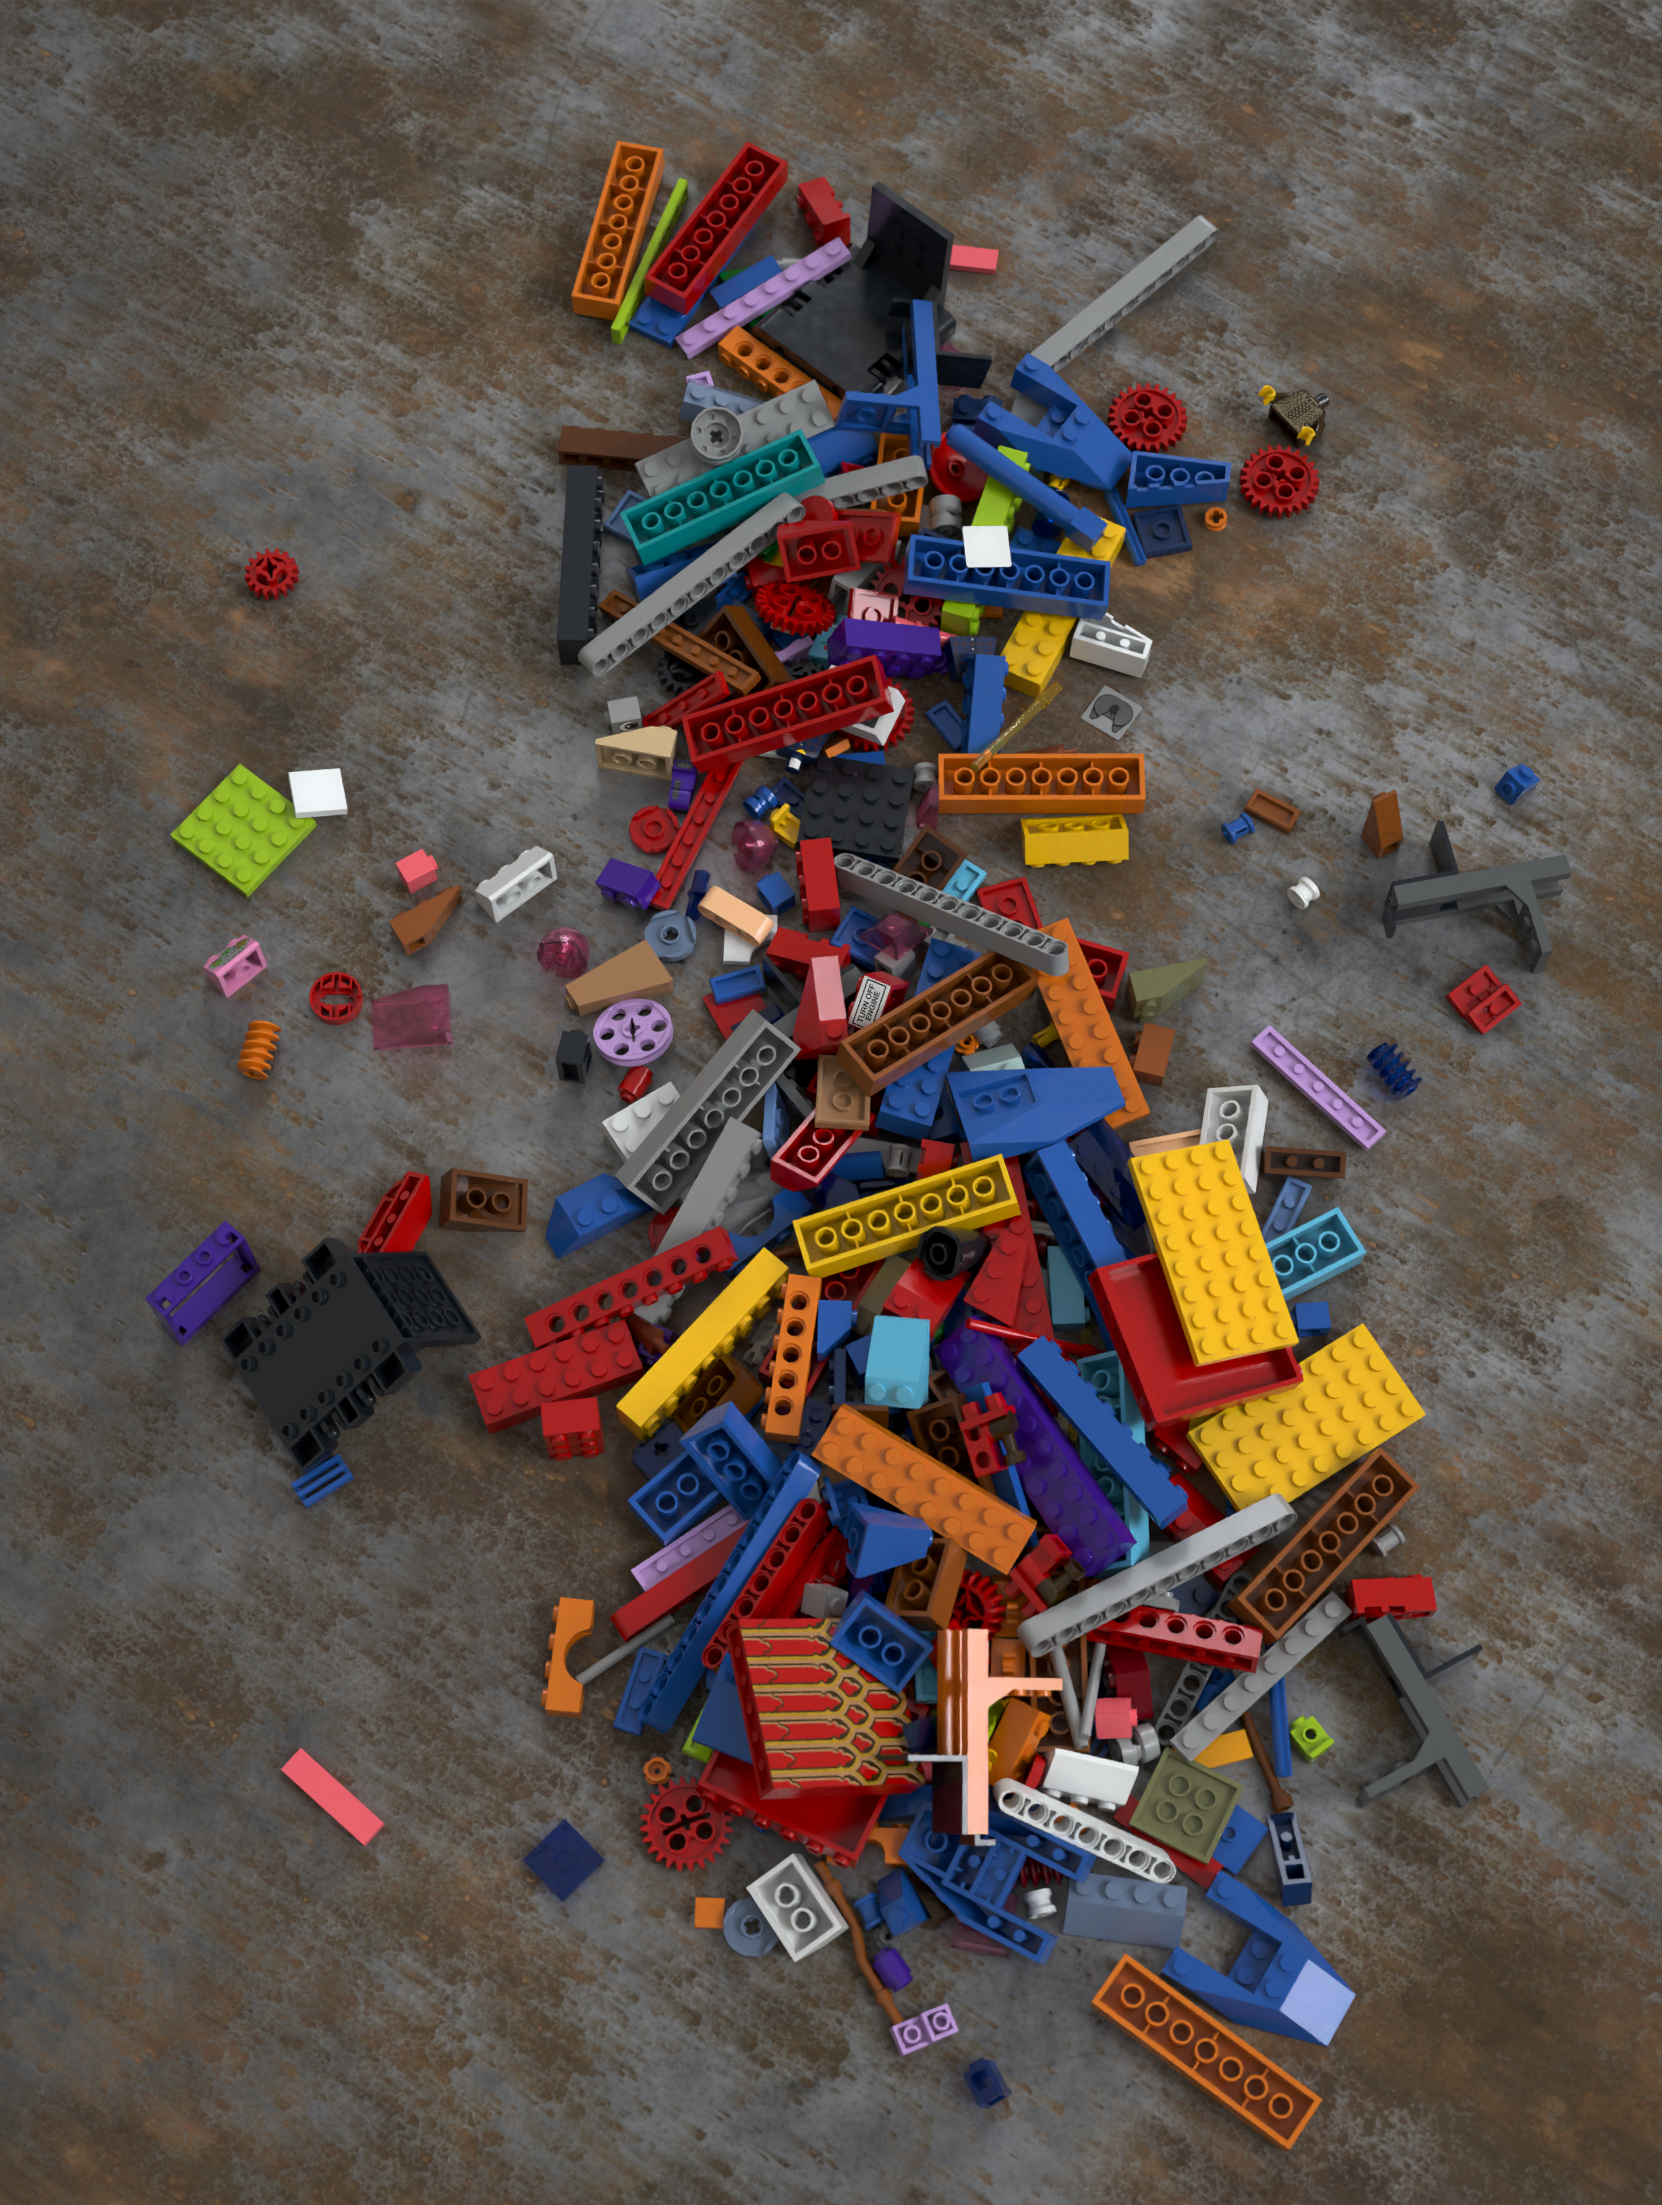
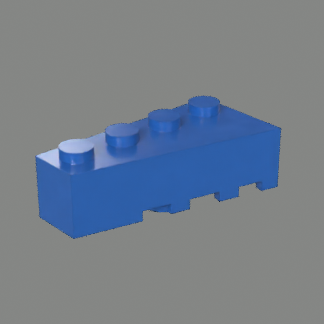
M1133 451L1125 508L1226 501L1231 463Z
M963 653V662H968V669L966 673H963L962 683L965 684L967 694L962 699L963 714L967 715V720L962 721L961 754H1000L1002 740L999 738V731L1004 724V714L1001 713L1002 702L1004 703L1006 699V688L1003 685L1004 677L1008 674L1006 656Z

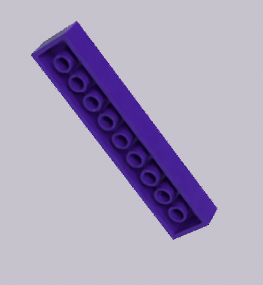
M970 1317L972 1319L991 1323L989 1318L986 1317ZM964 1323L933 1350L961 1393L978 1384L989 1382L992 1394L1002 1393L1007 1406L1014 1405L1016 1411L1014 1415L1019 1423V1427L1014 1435L1018 1450H1024L1027 1461L1015 1465L1020 1484L1051 1532L1057 1534L1073 1553L1070 1557L1076 1559L1086 1571L1084 1577L1098 1576L1137 1544V1541L1001 1337L966 1329Z

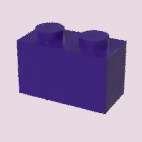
M610 858L595 882L605 899L611 902L617 900L631 909L637 907L643 910L647 909L661 886L651 871L614 858Z

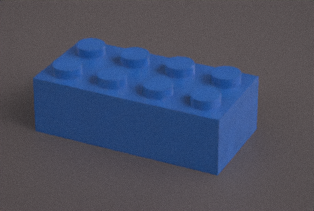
M685 1450L630 1497L627 1502L630 1511L665 1548L682 1536L725 1497Z

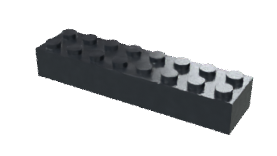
M568 465L557 628V644L561 665H583L578 660L579 652L594 639V634H597L596 612L599 609L597 590H600L598 568H601V553H599V549L602 547L601 525L604 522L602 504L605 503L603 476H599L598 466Z

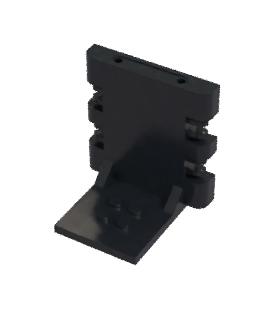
M878 181L872 186L867 239L862 248L852 243L847 244L846 248L851 253V260L823 276L825 281L822 279L817 281L810 280L797 288L791 301L794 309L788 306L783 309H773L752 328V336L842 401L846 391L884 394L883 386L887 383L885 376L892 378L896 375L902 381L905 380L902 345L904 318L888 316V309L892 298L937 302L940 347L955 334L956 320L949 311L944 309L954 234Z
M324 1238L301 1260L306 1269L302 1277L309 1289L298 1280L293 1284H276L265 1295L271 1304L267 1308L271 1319L264 1314H261L258 1318L242 1317L219 1339L301 1473L314 1470L338 1447L337 1439L341 1433L337 1425L346 1431L359 1428L374 1414L373 1406L377 1399L371 1388L381 1397L396 1394L421 1371L422 1364L415 1354L416 1352L425 1347L475 1344L482 1338L426 1251L351 1253L348 1247L339 1239Z

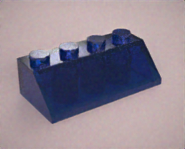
M1102 1118L1089 1125L1068 1142L1067 1145L1073 1150L1078 1167L1087 1176L1088 1185L1127 1233H1131L1147 1221L1127 1164L1129 1159L1135 1156L1108 1122Z

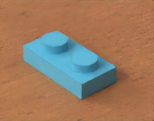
M965 859L942 892L968 902L976 892V889L985 880L987 873Z

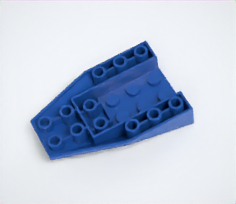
M1112 1067L1037 1068L946 1073L950 1094L956 1113L959 1114L973 1163L1002 1154L1003 1159L1049 1147L1126 1106Z

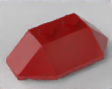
M407 1171L403 1175V1179L396 1182L384 1194L358 1240L357 1253L413 1251L416 1242L432 1216L430 1178L428 1175Z

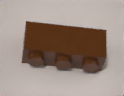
M1262 1146L1260 1173L1345 1179L1347 1152Z

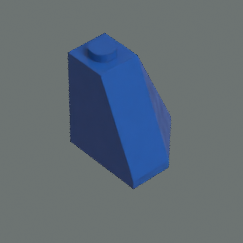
M850 1502L844 1525V1538L848 1539L849 1549L851 1550V1553L846 1554V1566L855 1578H862L926 1557L928 1547L932 1544V1530L923 1519Z

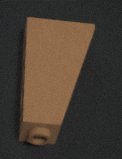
M645 939L566 984L564 1000L570 1010L575 1009L579 1016L606 1010L613 1004L627 999H648L670 993L674 990L672 977Z

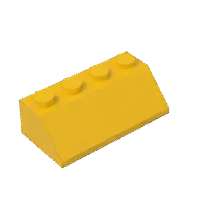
M1122 814L1020 819L1025 865L1043 867L1045 864L1055 863L1057 866H1068L1072 862L1092 865L1096 861L1120 863L1122 860H1129L1128 828Z

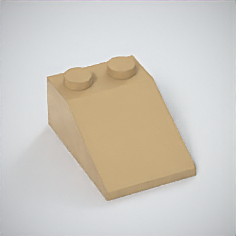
M649 726L595 740L598 768L672 781L674 759L678 760L679 757L677 730L667 726Z

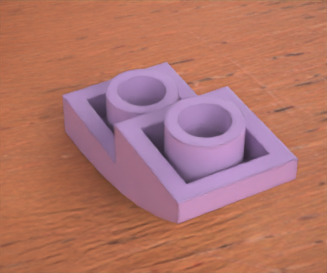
M947 2003L890 2028L901 2057L959 2031Z

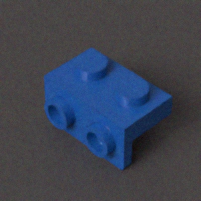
M829 1476L823 1478L826 1488L821 1489L826 1504H831L832 1509L828 1510V1515L833 1527L838 1525L844 1535V1525L850 1502L868 1506L869 1502L863 1486L851 1479L832 1484Z

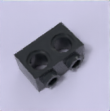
M578 1030L562 1031L555 1059L559 1080L585 1085L592 1059L589 1035H585V1033Z

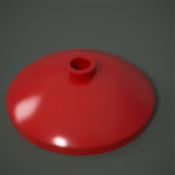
M946 431L941 434L939 447H934V444H931L932 465L928 470L931 480L943 495L956 496L962 503L975 501L982 496L989 475L946 445Z

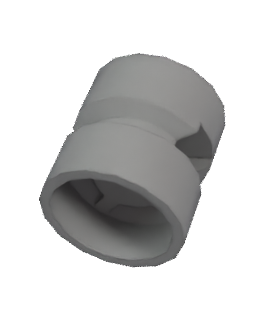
M939 495L932 498L929 504L930 530L952 540L958 539L962 535L961 500L953 495Z
M1149 1723L1134 1726L1132 1728V1738L1108 1739V1747L1113 1761L1136 1766L1138 1760L1141 1763H1147L1160 1757L1159 1741L1155 1730Z

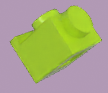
M1303 1715L1290 1725L1293 1729L1289 1733L1290 1741L1308 1764L1330 1749L1334 1744V1740L1327 1735L1313 1715L1308 1719ZM1312 1731L1315 1739H1308L1305 1732Z

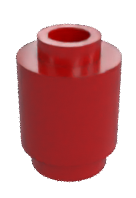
M644 1065L630 1067L617 1088L620 1094L619 1098L628 1104H633L643 1098L652 1083L653 1072Z

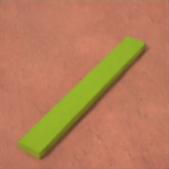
M678 179L611 327L613 343L620 345L623 342L629 328V323L634 317L645 293L644 277L663 253L689 196L688 182L685 179Z

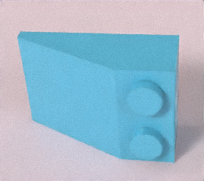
M882 1315L875 1316L865 1375V1404L919 1409L928 1402L930 1320Z

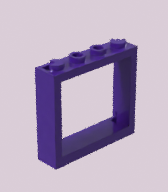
M225 1220L145 1300L162 1328L183 1347L260 1271V1268L246 1239ZM233 1252L234 1256L173 1316H170V1313ZM245 1265L252 1267L247 1274L242 1270ZM167 1300L171 1305L165 1310L162 1304ZM181 1327L187 1331L183 1336L179 1331Z

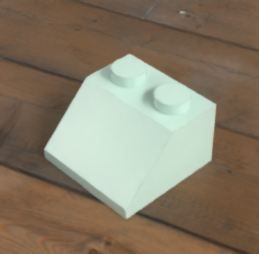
M1012 1043L971 1055L961 1056L965 1072L1025 1069L1022 1058Z

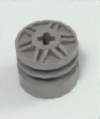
M714 406L704 409L696 416L692 423L690 434L692 452L701 462L716 467L736 458L741 450L743 439L741 421L734 412L724 407ZM711 435H721V443H719L718 441L712 443Z

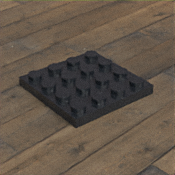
M818 754L816 760L812 762L796 846L800 847V841L831 837L833 853H848L857 857L898 863L915 770L833 756L828 758L827 755Z

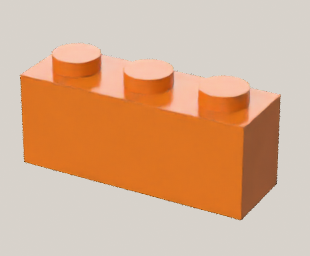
M1011 1697L988 1746L997 1754L996 1764L992 1763L991 1771L988 1772V1784L994 1787L997 1781L1004 1778L1013 1779L1023 1784L1027 1767L1034 1760L1037 1753L1036 1748L1041 1738L1049 1729L1050 1715Z

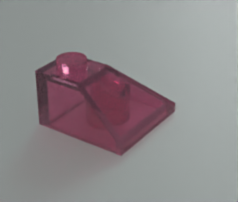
M892 909L863 931L859 938L897 961L931 935L933 929L913 917Z

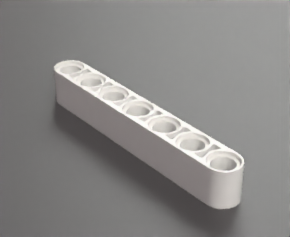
M1004 1778L997 1781L994 1785L993 1795L1003 1812L1156 1883H1168L1175 1876V1865L1163 1849L1013 1779ZM1015 1792L1011 1799L1003 1800L1006 1793ZM1033 1804H1040L1037 1810L1028 1811ZM1058 1816H1065L1062 1822L1053 1823ZM1090 1827L1086 1834L1079 1835L1081 1829ZM1109 1839H1115L1112 1845L1104 1846ZM1140 1851L1136 1857L1129 1858L1132 1852ZM1165 1862L1162 1868L1154 1869L1158 1863Z

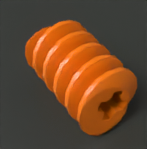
M252 1021L248 1025L249 1031L245 1034L246 1041L242 1044L243 1051L239 1054L241 1060L237 1062L236 1067L247 1077L267 1080L268 1075L262 1072V1070L269 1071L271 1066L265 1061H273L274 1059L273 1055L268 1053V1051L275 1052L277 1047L271 1042H278L280 1039L279 1036L273 1033L281 1032L282 1030L277 1025L268 1021Z

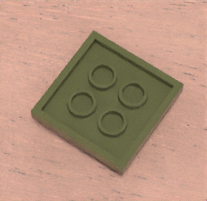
M1166 1747L1128 1826L1207 1866L1245 1786L1194 1760L1188 1764L1178 1752Z

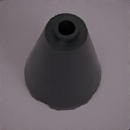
M934 1226L921 1235L918 1242L917 1255L918 1259L923 1261L925 1266L923 1271L933 1280L947 1281L986 1258L991 1252V1241L981 1231Z

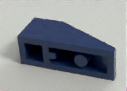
M1295 1812L1267 1815L1266 1819L1269 1828L1275 1877L1282 1907L1311 1904L1312 1878Z

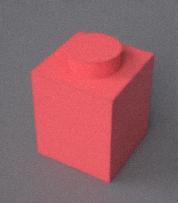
M423 848L395 863L398 875L410 894L438 880L435 871L438 869V865L432 855L427 857Z
M1097 1698L1095 1707L1097 1739L1132 1738L1133 1726H1138L1137 1709H1132L1131 1698Z

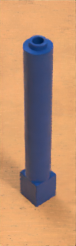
M962 424L952 425L945 435L947 439L946 445L1066 531L1064 536L1089 553L1103 536L1108 523L1087 508L1078 509Z

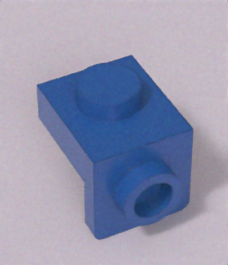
M1521 763L1506 771L1494 789L1510 805H1513L1523 793L1535 788L1540 779L1531 768Z

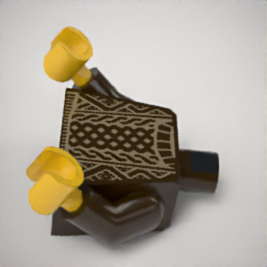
M1265 385L1257 395L1264 398L1263 404H1271L1268 419L1297 449L1301 448L1304 444L1309 446L1312 442L1320 441L1326 426L1324 421L1326 411L1324 408L1330 404L1328 397L1324 393H1320L1313 398L1303 389L1297 392L1278 393L1272 387Z

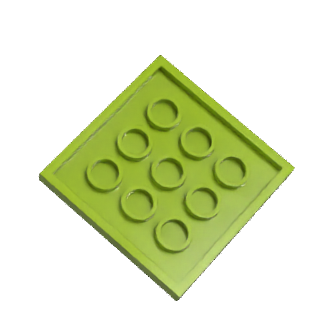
M239 764L170 836L173 841L248 898L306 838L317 824L311 817L295 818L293 803Z

